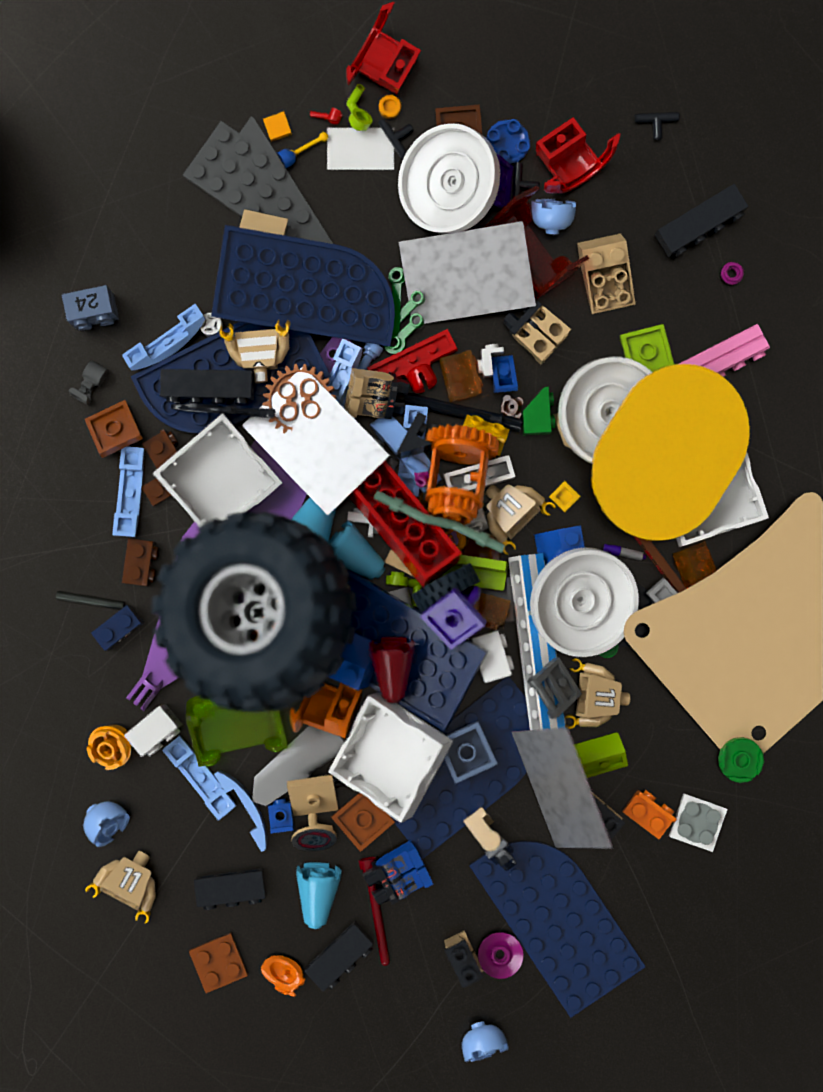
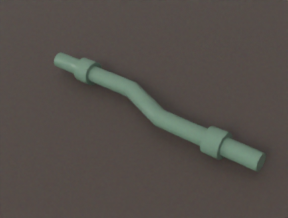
M377 491L374 496L375 500L390 506V510L397 513L400 511L425 524L453 529L475 540L476 544L482 547L487 546L502 553L505 547L504 544L490 538L489 534L483 531H475L455 520L427 515L404 504L403 500L397 497L392 498L380 491Z

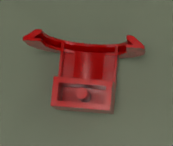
M392 1L381 7L377 20L351 66L348 65L346 69L348 85L352 83L359 72L397 95L421 52L420 49L403 39L398 42L381 32L392 12L395 2Z
M574 117L537 141L536 153L554 176L544 183L545 192L548 194L566 193L592 178L614 156L621 134L618 133L608 140L607 147L599 158H597L586 143V133Z

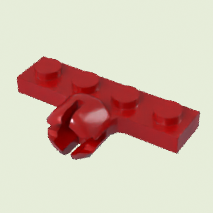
M448 329L367 367V370L395 373L398 379L405 377L415 393L425 392L422 380H425L429 389L437 383V378L431 368V364L458 351Z

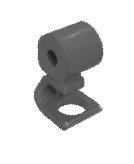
M91 360L83 371L82 377L84 381L81 383V388L79 390L73 387L70 388V396L87 406L90 405L93 387L101 386L108 373V369Z

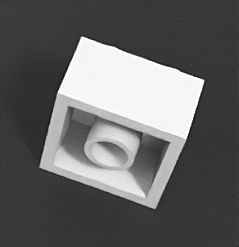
M493 631L470 638L471 642L488 651L479 668L485 683L511 675L510 670L514 669L511 657L505 655L504 648L507 647L504 634H499V631Z
M163 704L124 736L141 757L146 754L150 757L163 747L162 741L166 740L168 742L181 732L178 728L183 724L170 708Z

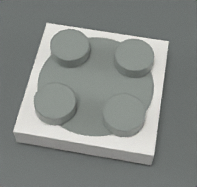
M683 793L675 816L677 820L675 823L673 822L669 837L713 852L727 809Z

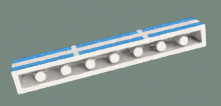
M543 553L509 557L508 562L530 730L565 728L564 714L562 713L557 718L551 719L547 713L548 709L538 693L527 682L530 677L537 674L553 658H557L555 648L547 643L537 631L530 610L531 593L534 583L545 567ZM544 680L542 682L543 686L545 687L546 691L550 695L555 705H557L559 703L558 700L556 699L555 695L553 694L548 684Z

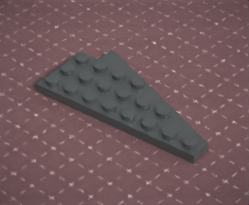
M251 116L240 133L220 121L184 172L183 177L241 217L243 216L244 209L287 218L288 224L285 236L333 244L255 119Z

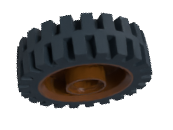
M470 563L433 581L431 584L413 593L412 597L422 613L456 588L461 593L480 582Z

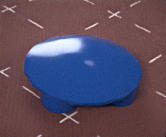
M516 119L499 121L487 133L486 139L493 146L496 154L502 156L510 164L524 158L530 148L528 132Z

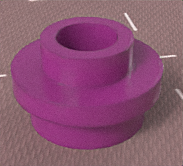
M736 262L725 264L721 270L723 281L730 285L739 283L744 275L743 268ZM733 270L736 274L735 277H730L728 271Z

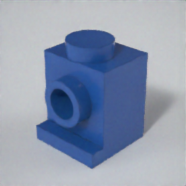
M278 798L268 805L270 833L287 832L295 829L290 801L286 802V798ZM277 812H283L284 819H278L276 817Z

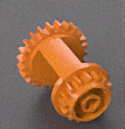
M447 424L446 427L441 425L438 428L432 427V430L429 429L426 433V441L432 443L430 450L432 451L426 492V501L429 503L428 512H431L432 516L455 520L463 525L471 523L473 518H477V512L483 506L488 461L496 458V455H498L499 440H497V437L492 436V433H485V430L479 431L476 427L471 428L466 425L459 426L456 424L451 426ZM440 459L457 464H480L479 472H471L470 475L471 481H477L476 493L453 487L436 488Z

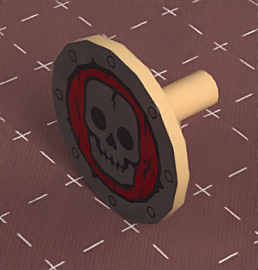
M310 813L308 815L309 827L297 830L291 838L293 846L299 850L320 851L335 844L337 835L333 831L332 825L317 823V814Z

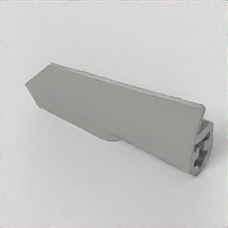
M308 726L254 777L252 802L267 806L288 792L287 781L310 777L314 771L337 756L341 746L345 743L344 738Z

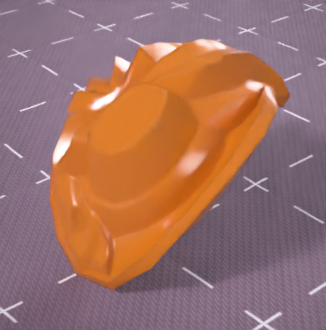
M271 956L261 966L263 976L275 985V990L280 993L282 992L284 995L296 996L294 991L299 986H302L306 980L298 963L285 956Z

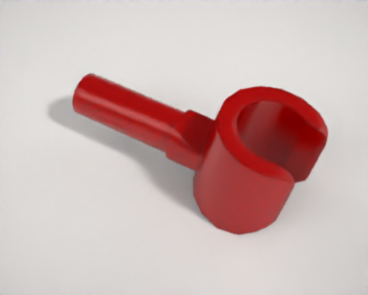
M332 108L329 114L310 111V117L323 118L335 125L340 122L343 116L341 111L336 108Z

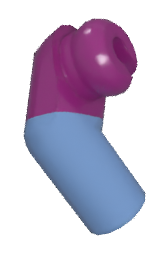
M410 455L405 464L414 470L415 484L423 488L428 485L429 469L423 462Z

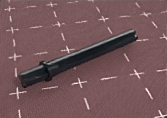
M412 393L404 396L405 405L428 407V411L466 419L467 414L471 416L476 415L487 422L499 423L512 431L520 432L523 419L503 415V412L498 414Z

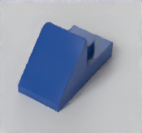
M513 355L491 357L494 393L517 391L518 384Z

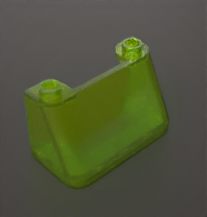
M198 696L189 699L186 703V722L199 767L215 765L223 752L265 744V748L272 752H279L282 749L288 748L281 710L262 712L233 711L217 707L212 701L203 700Z

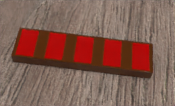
M633 536L677 593L686 590L687 588L653 542Z

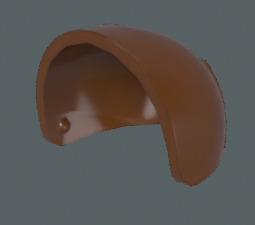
M487 533L489 534L490 538L496 540V538L492 534ZM471 538L467 540L463 548L462 555L501 561L500 552L487 546L482 547Z

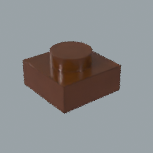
M157 478L142 486L152 506H156L172 496Z

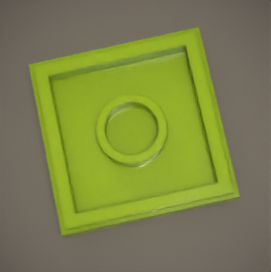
M664 324L620 335L625 358L642 364L651 372L665 366L674 365Z

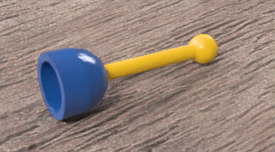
M322 132L318 138L293 151L286 148L279 151L277 155L284 167L288 168L295 163L297 154L320 141H326L328 134Z

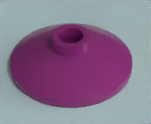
M503 932L494 933L482 941L478 950V961L482 970L487 975L497 979L508 978L520 969L523 962V949L519 941L512 935ZM498 950H502L504 952L502 958L496 957V952Z

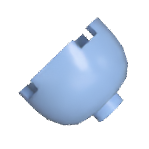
M536 199L531 201L532 219L539 228L546 229V234H559V230L566 229L575 218L576 202L566 200L565 204L562 201H556V199Z
M110 801L93 804L86 812L87 815L83 824L84 832L91 843L97 847L105 846L114 840L112 836L119 829L123 832L130 816L123 807Z
M484 1021L471 1025L472 1030L467 1032L462 1040V1052L465 1062L482 1060L491 1057L492 1054L496 1053V1050H500V1053L509 1049L504 1033L494 1025H485Z

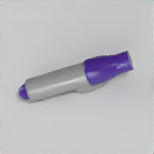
M604 544L603 551L612 555L639 561L646 559V555L640 551L617 545Z

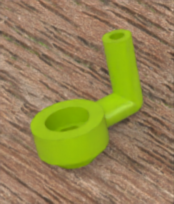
M361 84L356 85L347 101V106L351 111L348 119L355 130L366 131L372 123V117L356 104L365 90V87Z
M391 572V575L386 576L385 585L413 588V593L422 589V586L416 579L404 577L405 573ZM412 597V604L413 606H416Z

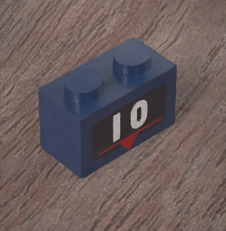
M126 605L91 632V634L104 651H109L142 626L144 621L131 605Z

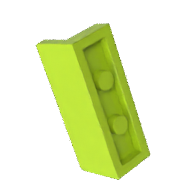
M461 555L458 563L438 577L439 579L471 563L480 582L473 586L504 591L509 565L506 561Z
M617 732L574 745L586 778L628 766L626 752Z

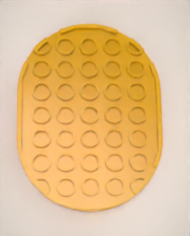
M675 364L662 367L644 376L634 385L601 435L592 458L591 480L594 495H596L602 511L614 525L626 533L639 538L668 540L689 533L705 521L738 472L748 448V415L736 389L728 380L715 371L692 364Z

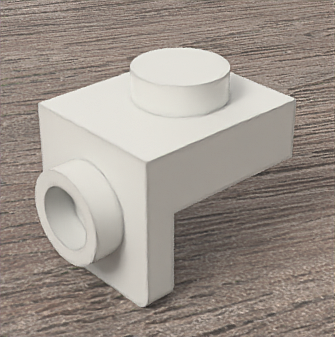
M498 344L485 345V349H481V360H477L478 373H483V379L493 377L491 356L504 354V347H499Z
M354 508L353 512L348 511L347 521L369 524L368 538H373V534H378L358 508Z

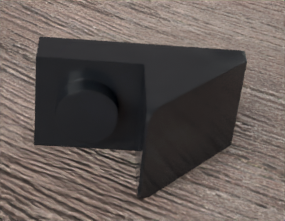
M420 412L417 413L397 450V458L402 459L431 450L432 443L420 438L427 428V424H425L426 415Z

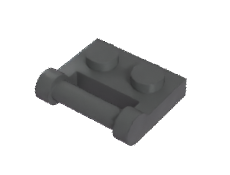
M559 657L553 658L527 681L531 688L534 687L545 704L551 719L560 716L582 695ZM544 680L546 681L549 688L558 700L559 703L557 705H555L550 695L546 691L545 687L543 686L542 682Z

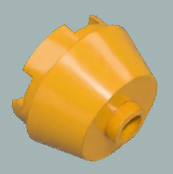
M108 725L95 729L89 737L87 753L93 763L98 762L100 765L105 766L107 770L124 765L130 757L132 747L124 736L128 731L120 725Z

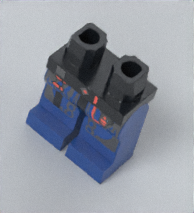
M411 841L382 856L378 861L371 862L372 868L362 874L369 887L378 882L381 883L382 887L372 892L378 905L389 900L393 905L423 886L427 888L433 885Z

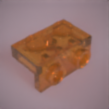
M471 350L439 359L450 402L473 398L482 393V380L478 377L476 370L477 361L475 356L472 355Z
M705 541L673 553L676 566L686 588L693 586L717 571Z
M481 593L473 607L485 619V627L498 630V627H505L511 601Z

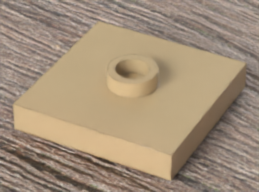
M332 775L287 781L294 816L338 810Z

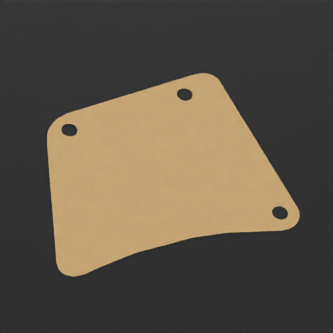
M804 493L797 498L756 541L715 573L682 592L636 611L625 622L624 636L626 641L720 750L727 741L737 737H745L753 740L764 754L823 701V500L816 493ZM639 623H645L649 626L650 632L645 638H639L635 634V627ZM756 726H763L766 730V736L762 740H755L751 734L752 729Z

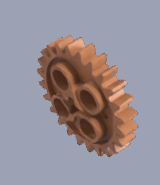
M295 364L293 371L286 366L285 374L278 370L279 378H270L274 384L273 386H265L270 393L263 394L268 401L262 404L263 406H269V409L272 408L271 397L278 392L281 398L286 399V404H283L279 410L280 417L288 422L293 421L298 414L297 403L292 402V399L296 398V389L294 384L288 380L296 372L311 374L329 393L335 389L333 386L327 387L330 379L322 380L324 377L322 371L316 375V368L314 366L308 371L306 364L303 365L302 370H299L298 365ZM312 378L304 379L300 384V396L305 397V401L301 402L302 413L308 419L316 418L320 413V407L317 402L311 401V396L316 394L318 390L317 382ZM307 381H312L315 384V390L310 394L305 393L302 389L303 384ZM284 384H290L293 388V392L289 396H283L280 392V388ZM310 403L317 406V413L314 416L306 415L304 411L306 405ZM287 406H291L295 410L294 416L290 419H286L282 415L283 409ZM276 416L274 417V419L269 420L270 423L275 420L277 421L275 429H278L280 426H283V434H285L288 431V429H290L292 432L293 428L281 423Z

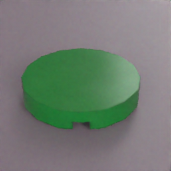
M745 737L733 738L727 741L720 750L718 756L719 767L722 773L731 781L738 783L749 782L762 771L764 755L760 747L753 740Z

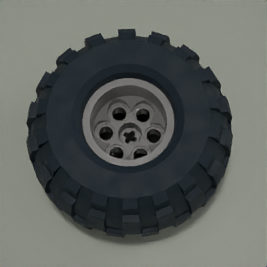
M246 511L227 515L225 520L214 519L198 527L199 533L196 534L195 538H183L173 549L176 556L175 560L171 565L164 564L157 580L163 582L160 597L153 596L152 613L159 615V626H156L157 628L153 629L157 646L166 649L168 653V658L164 660L177 678H183L187 682L184 686L203 700L212 701L217 707L233 711L262 712L281 710L294 706L302 698L311 697L325 685L323 681L330 674H336L345 660L341 655L346 644H352L355 627H351V613L357 612L355 593L350 592L347 581L351 579L343 561L335 556L333 547L321 535L316 534L307 526L282 515L269 512L253 513ZM262 584H265L266 592L260 596L258 589ZM244 593L245 601L239 604L238 596ZM261 609L263 610V614L265 615L263 618L261 617L260 613ZM239 615L241 617V624L239 627H236L234 619ZM254 630H257L259 637L257 641L253 642L251 634Z

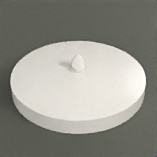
M443 124L431 128L418 137L410 146L400 167L398 190L405 212L417 225L438 234L461 232L473 227L487 214L497 196L500 183L498 157L490 142L482 134L467 126Z
M607 357L587 363L571 376L560 397L558 418L564 439L579 457L592 463L593 454L601 435L634 385L644 376L652 373L648 368L628 358Z
M577 548L558 555L542 569L532 589L530 610L537 631L553 648L570 656L588 657L611 649L625 637L624 625L629 616L638 611L639 595L635 579L622 561L600 549Z

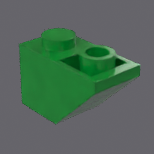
M544 387L523 410V436L550 434L552 432L551 428H555V416L550 415V406H554L553 393H549V387Z

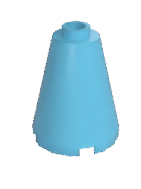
M309 497L292 517V520L307 526L328 542L336 508L327 515Z
M346 521L341 526L344 530L342 532L336 531L328 541L334 549L335 556L343 561L346 569L370 580L373 578L378 579L385 571L383 567L385 562L354 524Z
M322 862L304 863V868L301 869L300 866H297L296 877L304 923L312 929H319L327 923L341 879L342 870L335 866V870L329 868L328 863Z

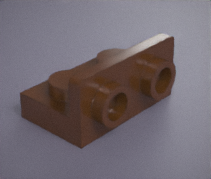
M162 429L159 434L142 443L157 469L178 452L175 446L178 441L171 431L167 433L165 429Z
M128 538L122 583L150 587V582H154L156 570L152 569L153 561L157 560L159 552L156 542Z

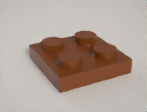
M126 400L85 419L98 453L102 458L143 439Z
M360 792L331 816L360 852L395 823L388 813L380 809Z
M232 932L189 950L205 993L248 976V971Z

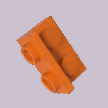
M637 790L622 812L656 838L660 839L672 822L675 823L677 820L672 816L674 811L665 804L662 807L654 802L656 797L645 790L642 793Z

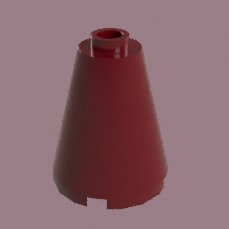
M383 637L379 643L375 644V640L369 643V652L382 698L387 699V702L390 703L400 702L405 697L415 643L413 640H411V643H408L405 637Z

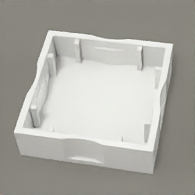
M223 413L153 472L156 478L181 504L199 527L214 519L225 520L227 515L232 513L249 511L282 484L280 479L254 452Z
M747 452L738 472L711 514L694 530L676 537L679 547L769 518L759 487L752 476Z
M380 692L367 696L354 721L350 736L341 746L328 773L353 790L367 796L376 806L402 823L413 817L453 741L397 703L387 702V699L382 698Z

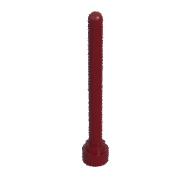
M366 857L359 859L360 870H363V873L371 869V862L377 860V858ZM375 884L371 887L368 886L381 964L387 966L390 963L381 907L372 895V892L377 889Z

